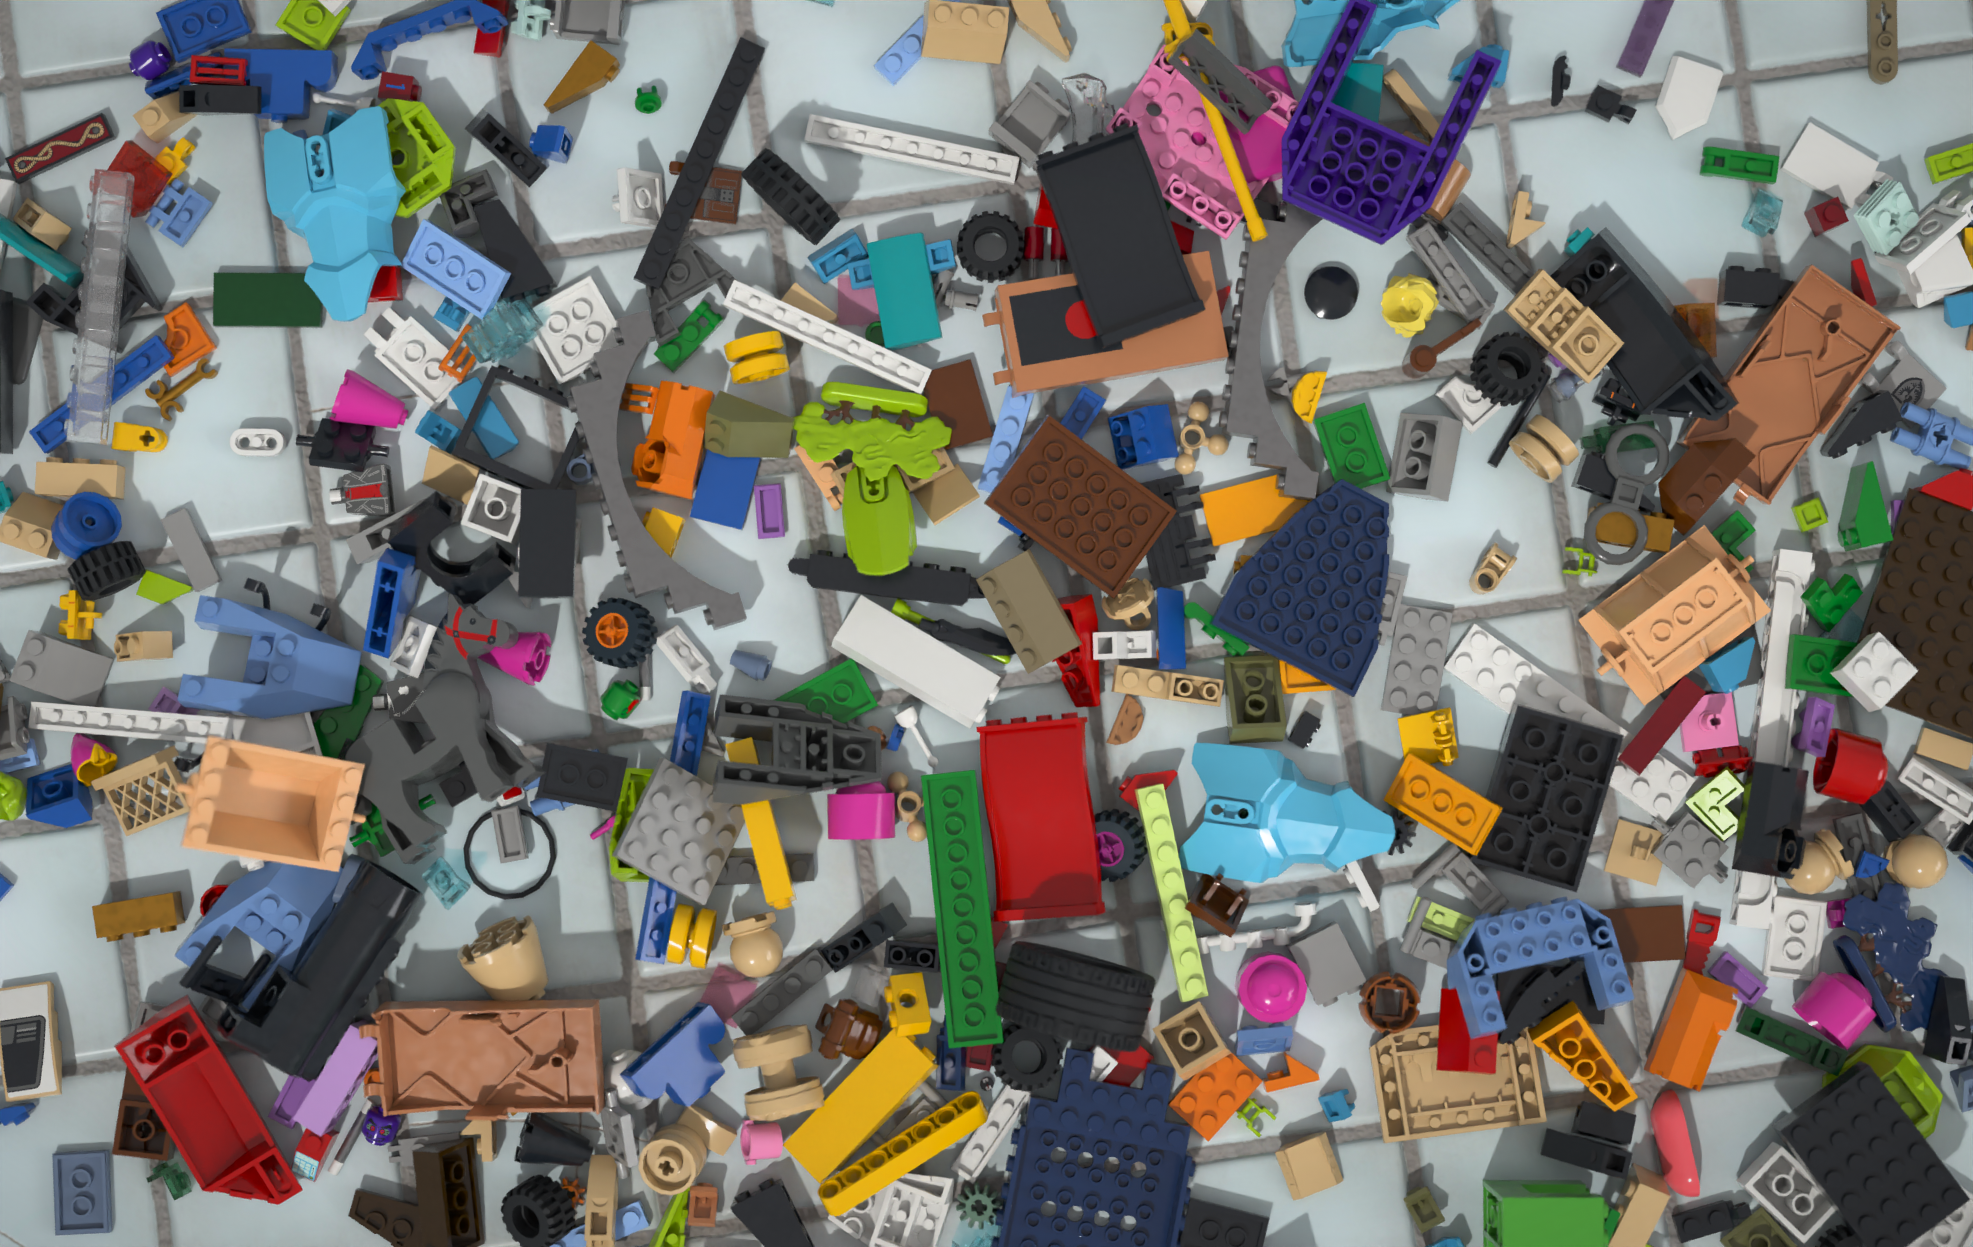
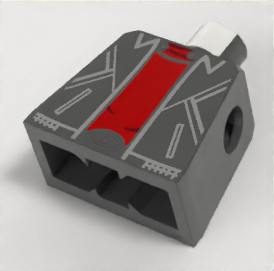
M387 464L365 468L364 472L355 471L343 475L344 487L333 488L329 491L331 504L345 503L346 511L349 514L390 517L395 514L391 466Z

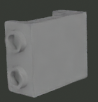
M552 0L553 4H556L555 14H551L550 30H553L557 39L590 42L591 40L594 43L621 45L625 0Z
M1030 80L1027 82L1022 93L998 122L995 121L989 128V136L1014 156L1020 157L1019 160L1029 168L1071 117V113L1068 111L1070 108L1066 103L1058 98L1055 101L1048 95L1049 91L1039 82L1034 84Z
M14 696L7 698L8 705L1 706L0 761L27 754V743L30 740L29 733L25 728V719L28 717L27 709Z
M1335 921L1286 945L1297 966L1304 974L1306 984L1315 1004L1318 1006L1323 1004L1324 1007H1327L1338 1001L1337 996L1345 992L1348 995L1361 990V984L1367 982L1338 923Z

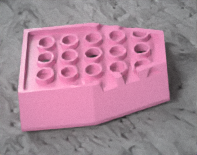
M1163 45L1149 65L1146 75L1123 108H1119L1105 130L1108 134L1114 133L1113 129L1126 123L1129 124V127L1138 125L1139 135L1150 159L1164 200L1227 240L1243 218L1244 213L1199 92L1176 68L1167 62L1166 57L1169 53L1164 52L1163 48L1167 45ZM1183 61L1186 66H1189L1187 61ZM1235 65L1268 99L1274 102L1271 108L1264 114L1287 129L1292 119L1290 114L1294 115L1299 102L1247 68ZM1149 105H1156L1159 107L1161 114L1151 116L1146 108ZM1278 105L1287 111L1285 119L1273 112ZM1199 132L1204 136L1206 143L1201 146L1195 145L1191 140V136ZM1269 178L1247 183L1253 201Z

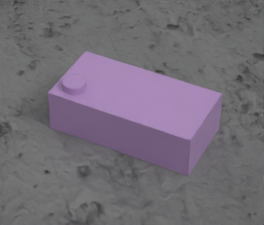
M363 1019L351 1024L344 1033L342 1040L293 1120L319 1136H323L334 1129L363 1082L366 1073L378 1057L377 1038L365 1037L360 1039L359 1027L370 1024Z

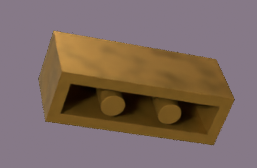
M1596 506L1588 509L1587 519L1590 513L1597 508ZM1611 512L1605 514L1599 520L1595 536L1598 543L1631 548L1636 540V528L1628 516L1618 512ZM1651 512L1650 516L1643 515L1648 527V541L1644 550L1662 554L1669 552L1674 520L1666 519L1667 514Z
M180 891L92 906L97 938L106 937L107 942L124 939L123 934L132 932L134 937L150 935V929L160 928V933L177 930L176 925L185 923Z

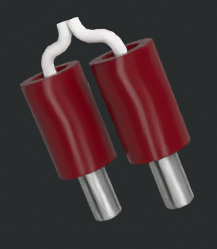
M1036 224L1024 228V261H1029L1030 279L1033 277V262L1034 279L1038 278V262L1044 260L1045 228L1037 227ZM1051 228L1050 261L1056 262L1055 276H1059L1060 263L1061 275H1065V262L1069 261L1059 230Z

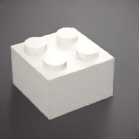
M479 474L460 524L517 545L520 537L521 489Z
M1880 632L1867 635L1830 673L1868 712L1882 709L1918 670Z

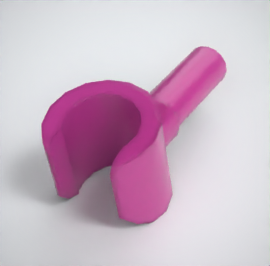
M616 815L612 816L604 826L591 833V839L594 840L607 832L611 827L613 828Z

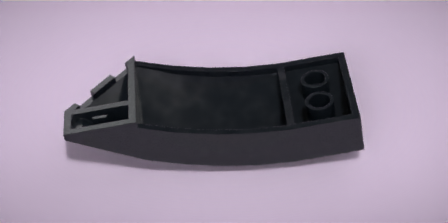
M1607 227L1550 275L1561 288H1566L1583 306L1589 307L1624 342L1606 365L1639 409L1640 414L1651 415L1653 413L1669 417H1696L1717 421L1739 403L1692 329L1662 290Z

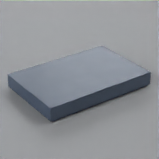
M109 1150L53 1153L55 1236L112 1232Z

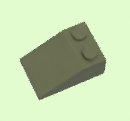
M719 391L706 414L703 448L726 457L788 458L791 452L795 419Z
M1271 655L1224 657L1226 719L1229 744L1283 741L1287 724L1278 659Z
M1763 1207L1759 1208L1720 1239L1724 1247H1797Z

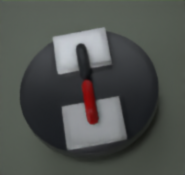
M985 1077L981 1080L980 1086L983 1090L989 1091L993 1088L994 1082L991 1078Z

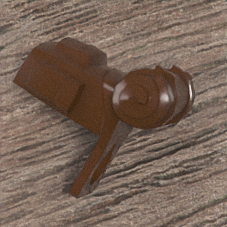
M839 999L836 1007L825 1003L815 1025V1028L825 1035L821 1038L818 1051L824 1058L831 1060L838 1059L840 1053L858 1060L866 1058L875 1048L881 1033L883 1021L879 1019V1015L859 1008L860 1006L852 999ZM830 1013V1015H831V1017H830V1018H831L830 1024H828L827 1026H825V1025H824L825 1018H826L827 1014Z

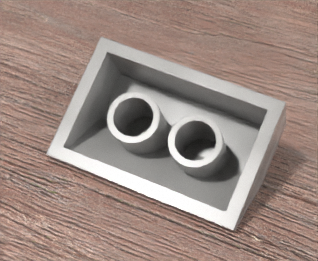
M1400 413L1389 473L1391 479L1388 480L1386 492L1425 500L1448 502L1463 422L1442 415Z

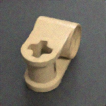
M1494 542L1470 577L1469 585L1472 591L1482 595L1493 591L1512 568L1517 557L1514 555L1509 556L1498 548V544ZM1480 575H1485L1489 578L1490 584L1488 588H1483L1479 585L1478 578Z

